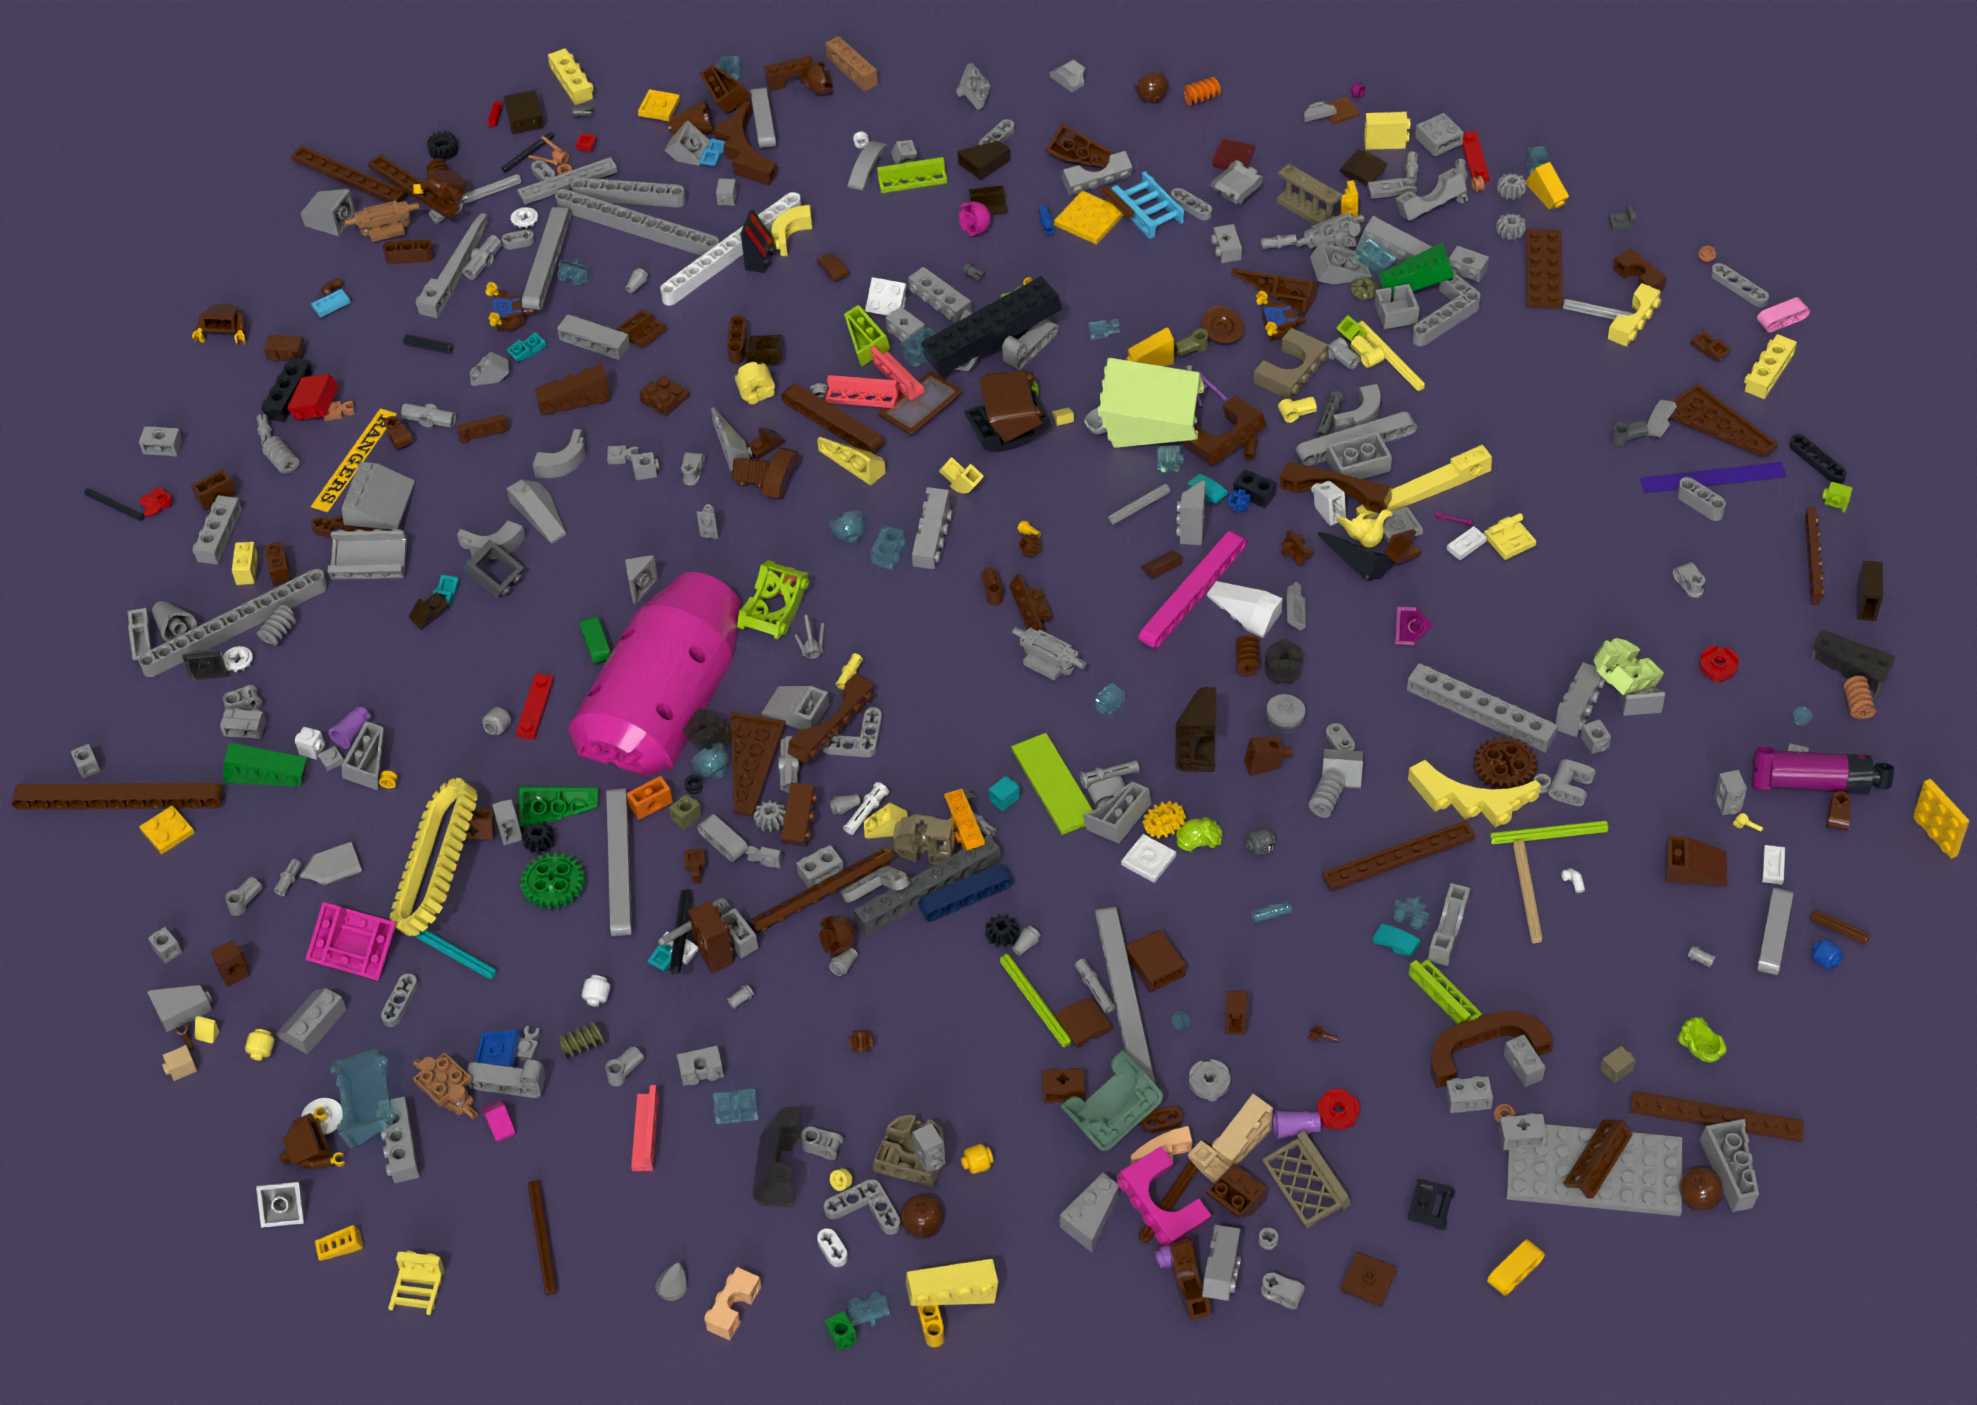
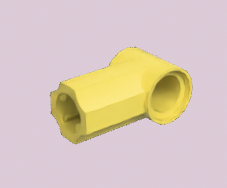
M1358 335L1351 342V348L1361 357V361L1366 368L1384 361L1383 351L1377 346L1373 347L1363 336Z
M1308 397L1297 401L1284 399L1278 404V409L1287 423L1296 421L1301 415L1316 412L1317 406L1314 397Z

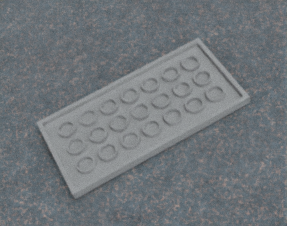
M1545 1124L1547 1131L1545 1147L1508 1151L1507 1200L1681 1216L1682 1197L1680 1196L1679 1184L1682 1177V1137L1631 1132V1139L1593 1199H1587L1579 1188H1566L1563 1182L1597 1129Z

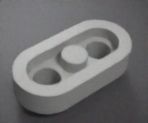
M1333 723L1327 727L1326 738L1333 749L1355 751V743L1343 725Z

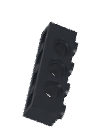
M290 357L288 362L285 363L283 371L276 379L275 385L270 389L268 397L262 403V411L268 416V419L285 423L290 414L287 409L300 379L312 376L313 374L310 360Z

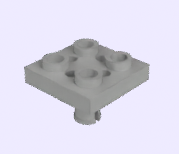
M970 63L966 66L956 92L959 97L966 95L978 110L983 108L991 85L980 73L979 69L973 63Z

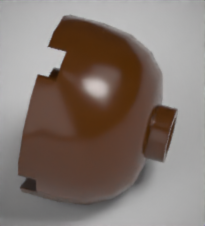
M823 61L811 65L806 73L807 79H804L807 89L810 88L816 95L833 93V90L830 89L833 88V82L829 71L824 69L826 64Z
M1155 72L1147 74L1138 80V85H1134L1139 98L1149 103H1159L1168 91V82L1163 72H1160L1158 75Z
M837 915L825 917L821 920L820 925H823V931H819V937L826 953L830 952V956L834 957L852 948L856 937V929L848 919Z
M1702 1166L1694 1167L1686 1171L1681 1177L1679 1184L1680 1196L1685 1205L1692 1210H1711L1722 1200V1181L1713 1170Z
M925 1194L915 1195L908 1199L901 1211L902 1227L906 1233L915 1235L919 1239L930 1238L936 1235L944 1222L943 1209L938 1200Z

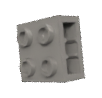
M1442 113L1416 125L1415 138L1436 157L1462 145L1464 132L1445 113Z

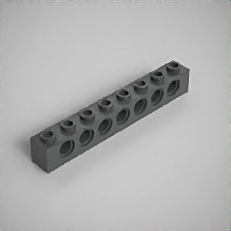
M988 835L984 837L985 845L970 850L965 848L910 878V884L906 888L897 891L891 889L854 909L857 926L867 937L919 908L917 903L923 896L995 866L1001 862L999 846Z

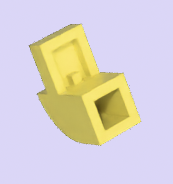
M952 457L939 470L952 483L950 487L959 493H969L984 477L973 465L970 464L964 469Z

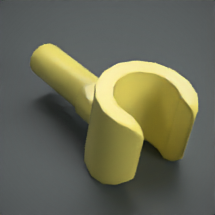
M1744 813L1739 814L1733 822L1737 828L1747 825L1760 832L1763 827L1751 822Z

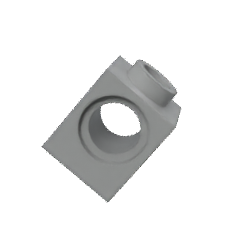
M912 140L896 142L891 155L895 164L913 162L917 152Z
M719 179L716 191L718 205L735 206L737 194L736 180Z
M653 452L631 455L636 480L657 477L656 470L659 469L658 459H654Z
M1600 719L1582 726L1581 739L1591 754L1603 752L1609 748L1611 735Z
M89 744L71 751L82 779L100 772Z
M166 927L148 937L152 949L165 964L182 953L178 942Z

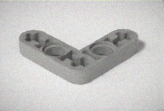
M871 707L865 711L860 737L834 736L830 740L832 744L822 748V751L830 755L874 756L877 751L882 724L880 709ZM873 715H875L874 723L871 722V718ZM870 729L876 731L873 735H867L865 733L867 730ZM867 742H870L869 749H865L867 748ZM847 743L854 745L851 749L844 748V745Z
M885 866L841 891V895L844 901L848 903L864 896L881 885L897 891L906 888L910 881L905 872L891 866Z
M873 1179L827 1199L824 1203V1213L829 1219H838L868 1205L884 1233L889 1235L896 1234L901 1226L900 1218L882 1186ZM872 1188L873 1190H875V1192L872 1193L871 1191H868V1189ZM855 1195L859 1199L856 1203H849L847 1198ZM879 1203L887 1205V1208L883 1211H878L875 1207ZM834 1206L837 1210L833 1211L830 1207ZM889 1215V1219L894 1223V1226L887 1224L886 1216Z

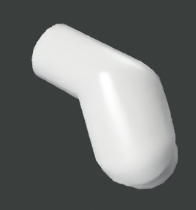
M1572 868L1561 872L1564 881L1570 880L1573 882L1576 893L1585 891L1582 875Z

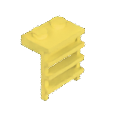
M398 1251L396 1261L400 1270L388 1307L389 1310H394L395 1305L426 1308V1314L431 1315L432 1310L435 1308L434 1303L438 1297L439 1286L442 1283V1275L445 1273L441 1258L430 1253L423 1255L413 1251ZM403 1281L434 1285L433 1289L402 1286L401 1283ZM398 1293L430 1297V1301L397 1296Z

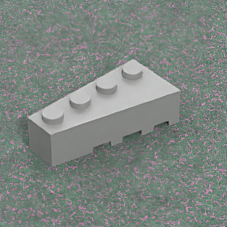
M1582 663L1574 682L1569 687L1568 693H1565L1563 697V703L1560 702L1556 718L1557 731L1574 737L1578 736L1580 730L1582 731V726L1587 722L1585 720L1586 716H1591L1593 702L1597 703L1600 695L1598 691L1603 689L1606 683L1597 673L1596 666Z

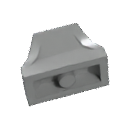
M1073 59L1067 64L1052 70L1050 77L1073 93L1084 86L1083 73L1085 67Z

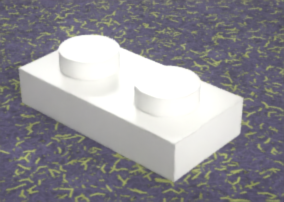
M1473 526L1449 543L1447 551L1461 560L1487 541V536Z
M1764 846L1762 882L1783 885L1785 847Z

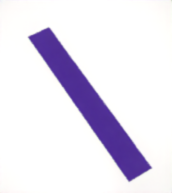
M1782 462L1643 477L1640 478L1644 493L1676 490L1679 487L1680 480L1685 477H1690L1703 486L1781 478L1787 477Z

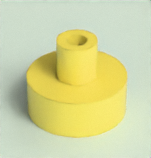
M840 1168L831 1173L830 1183L835 1190L843 1191L851 1186L852 1175L846 1169Z

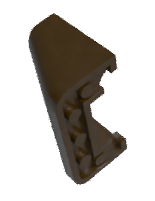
M1202 687L1197 690L1176 722L1175 767L1180 771L1214 772L1215 687Z

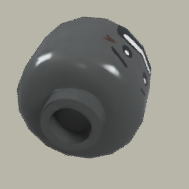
M1260 828L1248 832L1247 840H1245L1244 844L1248 852L1259 856L1271 852L1276 841L1272 831Z

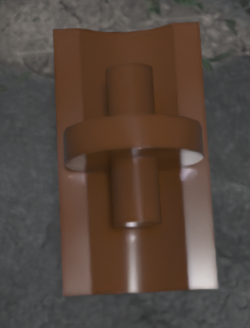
M1287 530V537L1282 542L1281 553L1283 556H1291L1298 566H1303L1306 559L1312 558L1314 550L1311 546L1305 547L1303 545L1305 541L1301 534L1296 535L1292 530Z

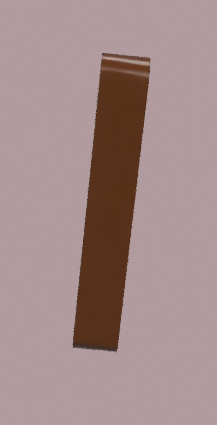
M796 383L781 394V399L787 406L855 448L874 454L884 445V439L877 432Z

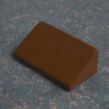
M1171 550L1142 565L1141 568L1152 580L1181 565L1182 555Z

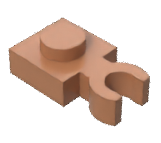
M340 401L331 402L324 420L342 419L343 414L348 416L354 415L353 401H347L344 404H341Z

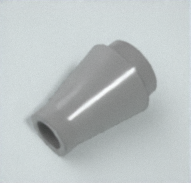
M641 268L633 270L625 287L626 291L634 294L638 288L647 282L648 274Z
M857 794L837 796L830 800V807L834 815H842L860 805V798Z
M1032 926L1023 928L1012 950L1021 956L1039 942L1040 933Z
M850 948L832 958L829 964L830 970L837 976L846 974L854 960L858 957L856 950Z

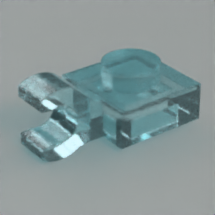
M1113 319L1107 324L1106 320L1089 322L1091 340L1108 338L1109 333H1119V320Z

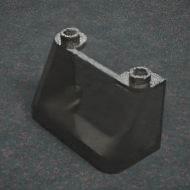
M785 1107L781 1109L761 1133L753 1185V1199L758 1205L794 1207L795 1194H793L791 1185V1169L787 1164L779 1163L781 1150L791 1151L792 1145L795 1142H802L801 1134L804 1129L800 1107Z

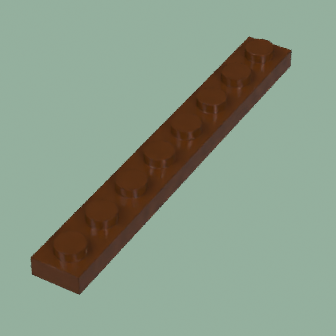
M300 146L291 155L292 161L385 202L396 201L399 203L406 197V192L402 189L303 146Z
M380 154L368 162L370 169L445 218H449L460 211L457 203L449 198L439 197L430 188L424 190L423 194H414L413 185L420 184L423 181Z
M1465 820L1322 872V878L1330 892L1475 840V834Z
M883 848L748 920L749 926L755 931H764L775 921L785 920L788 914L792 912L797 913L803 910L805 905L820 901L822 896L837 892L838 888L842 885L852 884L857 877L872 873V869L887 865L889 860L895 857L891 850Z
M1633 1091L1630 1113L1703 1126L1745 1119L1746 1133L1795 1142H1802L1804 1120L1638 1091Z

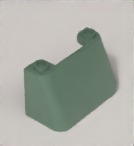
M1123 1050L1111 1062V1068L1115 1075L1084 1102L1080 1097L1073 1096L1060 1106L1101 1151L1111 1149L1151 1113L1163 1099L1160 1089Z

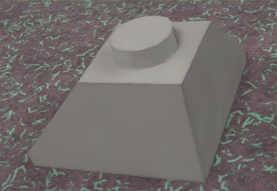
M687 120L670 139L664 151L678 162L699 166L704 149L708 148L710 140Z

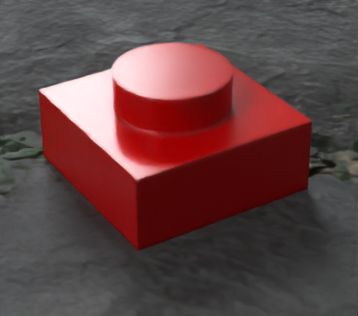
M580 133L575 144L576 149L592 152L597 141L596 135Z

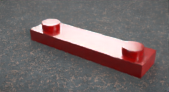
M1477 131L1464 132L1462 148L1470 177L1477 179L1478 176H1481L1484 182H1489L1490 176Z
M535 673L516 730L517 738L536 739L554 683L553 675Z

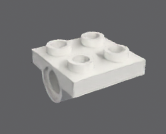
M872 277L865 312L888 316L898 308H904L907 284Z

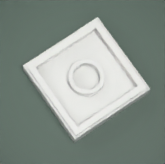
M1143 834L1122 859L1121 865L1155 883L1176 857V851Z

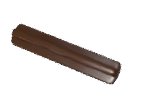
M1108 186L1101 188L1100 193L1127 218L1134 217L1135 211Z
M1814 910L1811 915L1812 921L1862 944H1867L1870 939L1869 933L1819 910Z

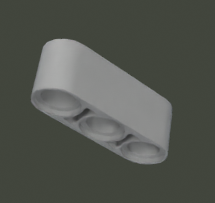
M1690 477L1680 480L1677 492L1678 499L1713 521L1723 518L1726 501L1721 496Z
M711 814L697 825L700 835L729 861L734 862L747 852L748 846L746 842L716 815Z

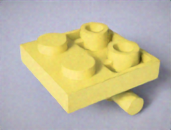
M1521 513L1512 517L1508 516L1484 531V535L1487 536L1489 543L1504 560L1536 546L1534 537L1519 522L1523 520Z

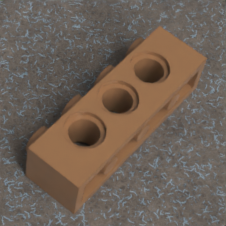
M838 36L825 43L827 58L863 91L866 92L878 85L877 70Z

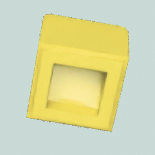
M1070 408L1052 411L1057 426L1074 422V413Z
M197 1016L195 1018V1038L211 1044L214 1043L220 1032L215 1020Z

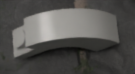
M1377 384L1360 387L1359 401L1361 406L1358 409L1333 415V429L1335 432L1377 420L1381 399Z
M574 429L570 443L564 450L557 453L537 452L533 463L535 477H561L571 473L582 464L586 453L584 448L585 437H583L581 429Z
M508 520L498 532L489 536H479L462 529L457 533L460 546L464 549H470L471 557L489 539L509 554L516 550L526 538L523 526ZM490 553L485 559H495V557Z

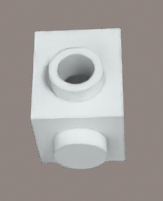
M303 727L301 732L296 735L295 744L299 755L317 760L318 754L325 747L321 731Z

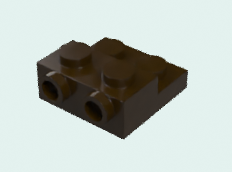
M782 335L747 336L745 348L746 363L777 364L781 362Z

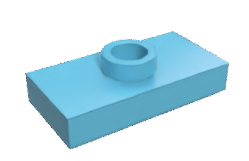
M340 289L311 303V305L321 318L351 302L344 291Z

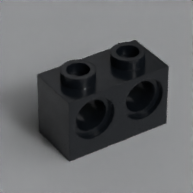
M1243 469L1233 483V490H1246L1245 494L1250 495V503L1266 508L1276 495V482L1255 472Z

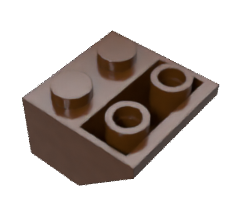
M1233 1163L1206 1191V1194L1240 1219L1253 1215L1266 1201L1267 1188Z

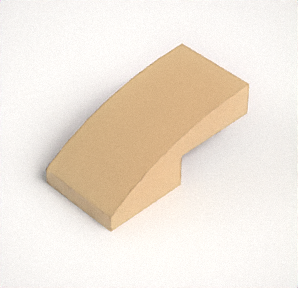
M1200 1141L1188 1154V1157L1209 1180L1215 1183L1229 1166L1217 1158L1218 1153L1203 1141Z

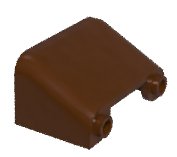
M1025 369L992 373L979 378L988 420L1005 443L1043 424L1041 417L1043 412L1039 406L1033 403L1030 387L1034 386L1035 377L1031 371L1028 372Z

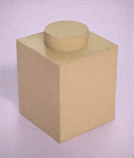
M186 1045L163 1055L166 1063H163L162 1066L166 1075L171 1074L173 1081L197 1072Z

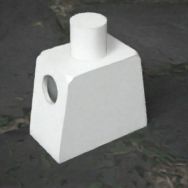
M1331 481L1314 484L1311 488V491L1314 493V505L1325 521L1332 526L1338 523V517L1346 518L1345 493Z

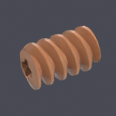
M1863 676L1851 677L1843 686L1850 714L1858 720L1869 719L1876 713L1871 691L1867 683L1868 680Z

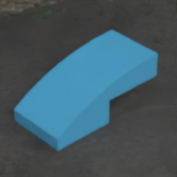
M711 139L708 148L704 149L699 163L716 167L725 153L723 146L726 141Z

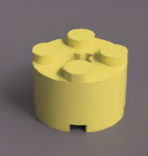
M750 362L739 368V373L737 376L735 375V382L741 397L745 401L753 405L774 395L775 385L767 365Z

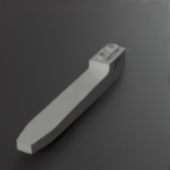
M480 213L468 229L438 279L431 278L424 286L421 295L416 299L419 314L434 318L439 317L463 275L462 270L471 260L473 250L478 247L489 222L487 214Z

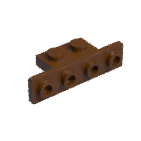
M1017 574L1009 587L1027 630L1029 628L1039 631V629L1043 630L1041 621L1050 622L1053 618L1042 589L1026 587L1021 574Z

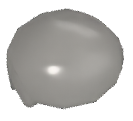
M1098 408L1091 410L1084 420L1088 430L1096 435L1106 433L1107 429L1103 427V420L1098 415Z

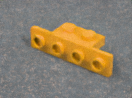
M963 789L945 793L944 797L951 814V818L948 820H953L956 842L961 843L962 848H966V850L985 845V840Z

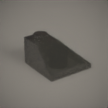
M196 650L183 654V660L191 681L229 677L221 651Z

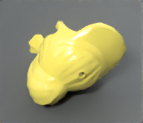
M1384 509L1377 519H1363L1365 512H1362L1356 518H1353L1352 521L1340 516L1337 518V522L1345 528L1351 538L1360 541L1366 548H1372L1380 543L1384 533V520L1386 517L1392 516L1393 513Z

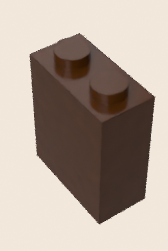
M1161 929L1147 934L1142 939L1134 940L1126 946L1129 963L1150 993L1186 976L1185 963Z

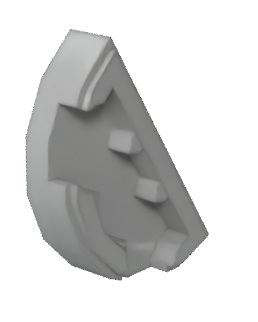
M1316 102L1311 104L1304 112V120L1307 122L1337 114V110L1333 105L1330 106L1325 104V102Z

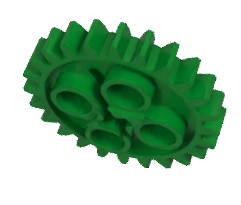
M554 852L553 856L546 853V858L539 855L538 861L531 860L533 865H526L527 871H522L523 877H520V886L523 896L527 897L528 903L533 902L534 907L540 904L541 909L548 906V909L551 910L552 906H556L558 910L560 904L567 907V901L574 903L573 896L580 897L579 891H583L585 875L582 865L578 864L577 859L572 860L571 855L565 858L564 853L560 857L557 856L556 852Z

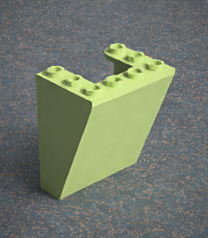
M1108 358L1107 366L1104 367L1105 379L1102 380L1103 392L1100 393L1101 404L1098 406V415L1102 417L1103 427L1108 432V440L1112 442L1114 448L1197 440L1198 431L1194 428V424L1197 423L1195 416L1197 393H1204L1205 387L1199 372Z

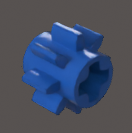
M1233 490V493L1228 497V506L1234 507L1233 511L1235 512L1247 511L1246 508L1251 505L1250 495L1245 494L1246 490Z

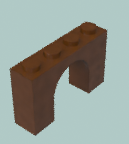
M1236 395L1222 405L1225 418L1236 425L1232 430L1220 435H1211L1194 425L1195 430L1198 431L1197 440L1183 441L1184 447L1211 466L1266 427L1263 413Z

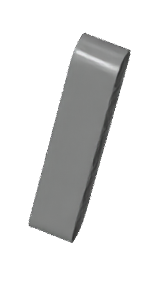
M767 88L750 89L759 149L776 147Z
M1778 888L1772 889L1757 971L1778 975L1794 893L1792 891Z

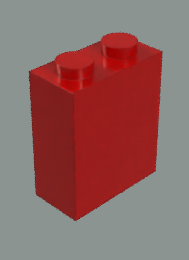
M331 374L303 377L300 379L287 409L296 420L325 417L339 385Z

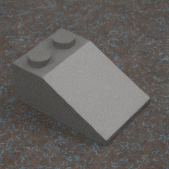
M1320 242L1310 256L1316 277L1322 283L1333 285L1354 282L1355 279L1360 280L1361 277L1364 279L1372 278L1364 253Z

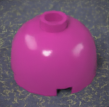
M975 201L966 202L961 205L963 208L962 212H959V222L962 230H967L970 233L967 234L968 236H976L985 232L989 227L991 214L987 207Z

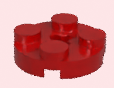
M1711 646L1702 652L1699 667L1712 681L1721 682L1722 680L1732 678L1737 673L1739 659L1737 654L1730 648L1724 647L1722 649L1718 648V646ZM1715 661H1717V662H1723V664H1722V665H1718V664H1716Z
M1329 1090L1318 1101L1317 1112H1319L1320 1121L1327 1129L1342 1130L1353 1127L1359 1117V1102L1355 1096L1353 1098L1346 1090ZM1336 1106H1340V1109H1344V1111H1341L1340 1113L1335 1112L1334 1110Z

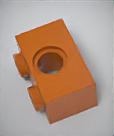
M661 776L627 793L629 807L638 820L673 803L671 790Z

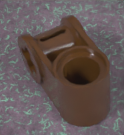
M390 416L385 419L384 425L387 429V436L396 450L414 442L409 430L405 428L398 417Z
M1838 791L1834 793L1829 806L1826 827L1848 830L1851 798L1846 792Z

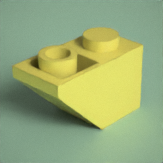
M888 803L864 821L865 838L893 836L896 822L904 817H908L907 811Z

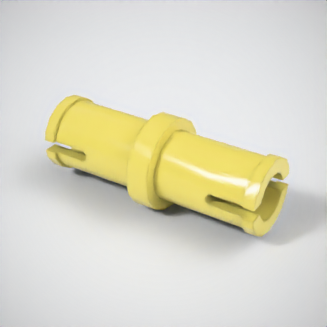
M853 653L847 665L842 668V674L835 683L839 689L844 690L846 682L855 673L857 674L856 671L863 661L859 654Z

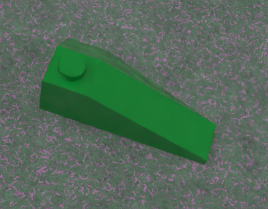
M517 785L519 827H529L530 823L534 825L537 821L540 824L545 821L546 823L557 821L564 817L598 807V787Z

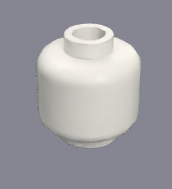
M592 975L591 978L585 980L582 998L587 1001V1005L598 1007L599 1004L607 1002L610 991V984L607 982V979L602 976Z

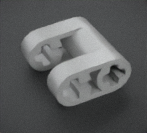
M1567 759L1561 760L1548 795L1552 799L1570 805L1582 806L1585 803L1587 793L1581 788L1570 785L1571 781L1591 784L1596 771L1592 767Z

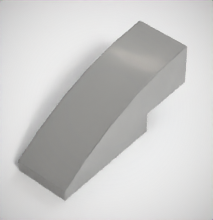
M146 608L127 611L133 661H138L142 654L152 650L150 616Z

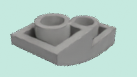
M1660 400L1657 403L1647 424L1648 436L1661 438L1670 426L1668 418L1677 408L1675 402Z

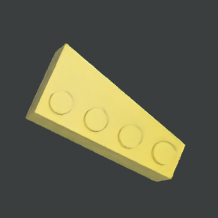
M993 1259L908 1271L905 1283L911 1306L995 1303L998 1279Z

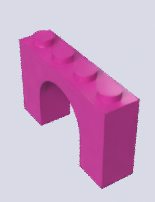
M1162 1146L1122 1170L1116 1179L1120 1189L1129 1196L1132 1206L1142 1214L1144 1223L1154 1231L1157 1241L1166 1246L1169 1243L1181 1240L1206 1224L1211 1214L1200 1199L1195 1200L1176 1212L1164 1211L1152 1202L1149 1195L1150 1182L1168 1172L1174 1164Z

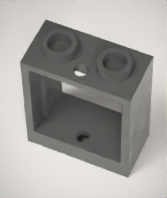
M489 539L466 563L463 571L498 599L501 595L505 596L510 591V585L513 582L515 584L519 582L523 576L521 573L524 567ZM490 553L513 572L501 585H498L477 567Z

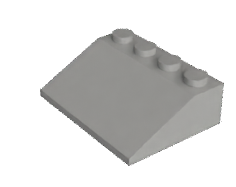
M360 462L342 506L344 525L390 530L398 529L414 488L415 480L378 463Z

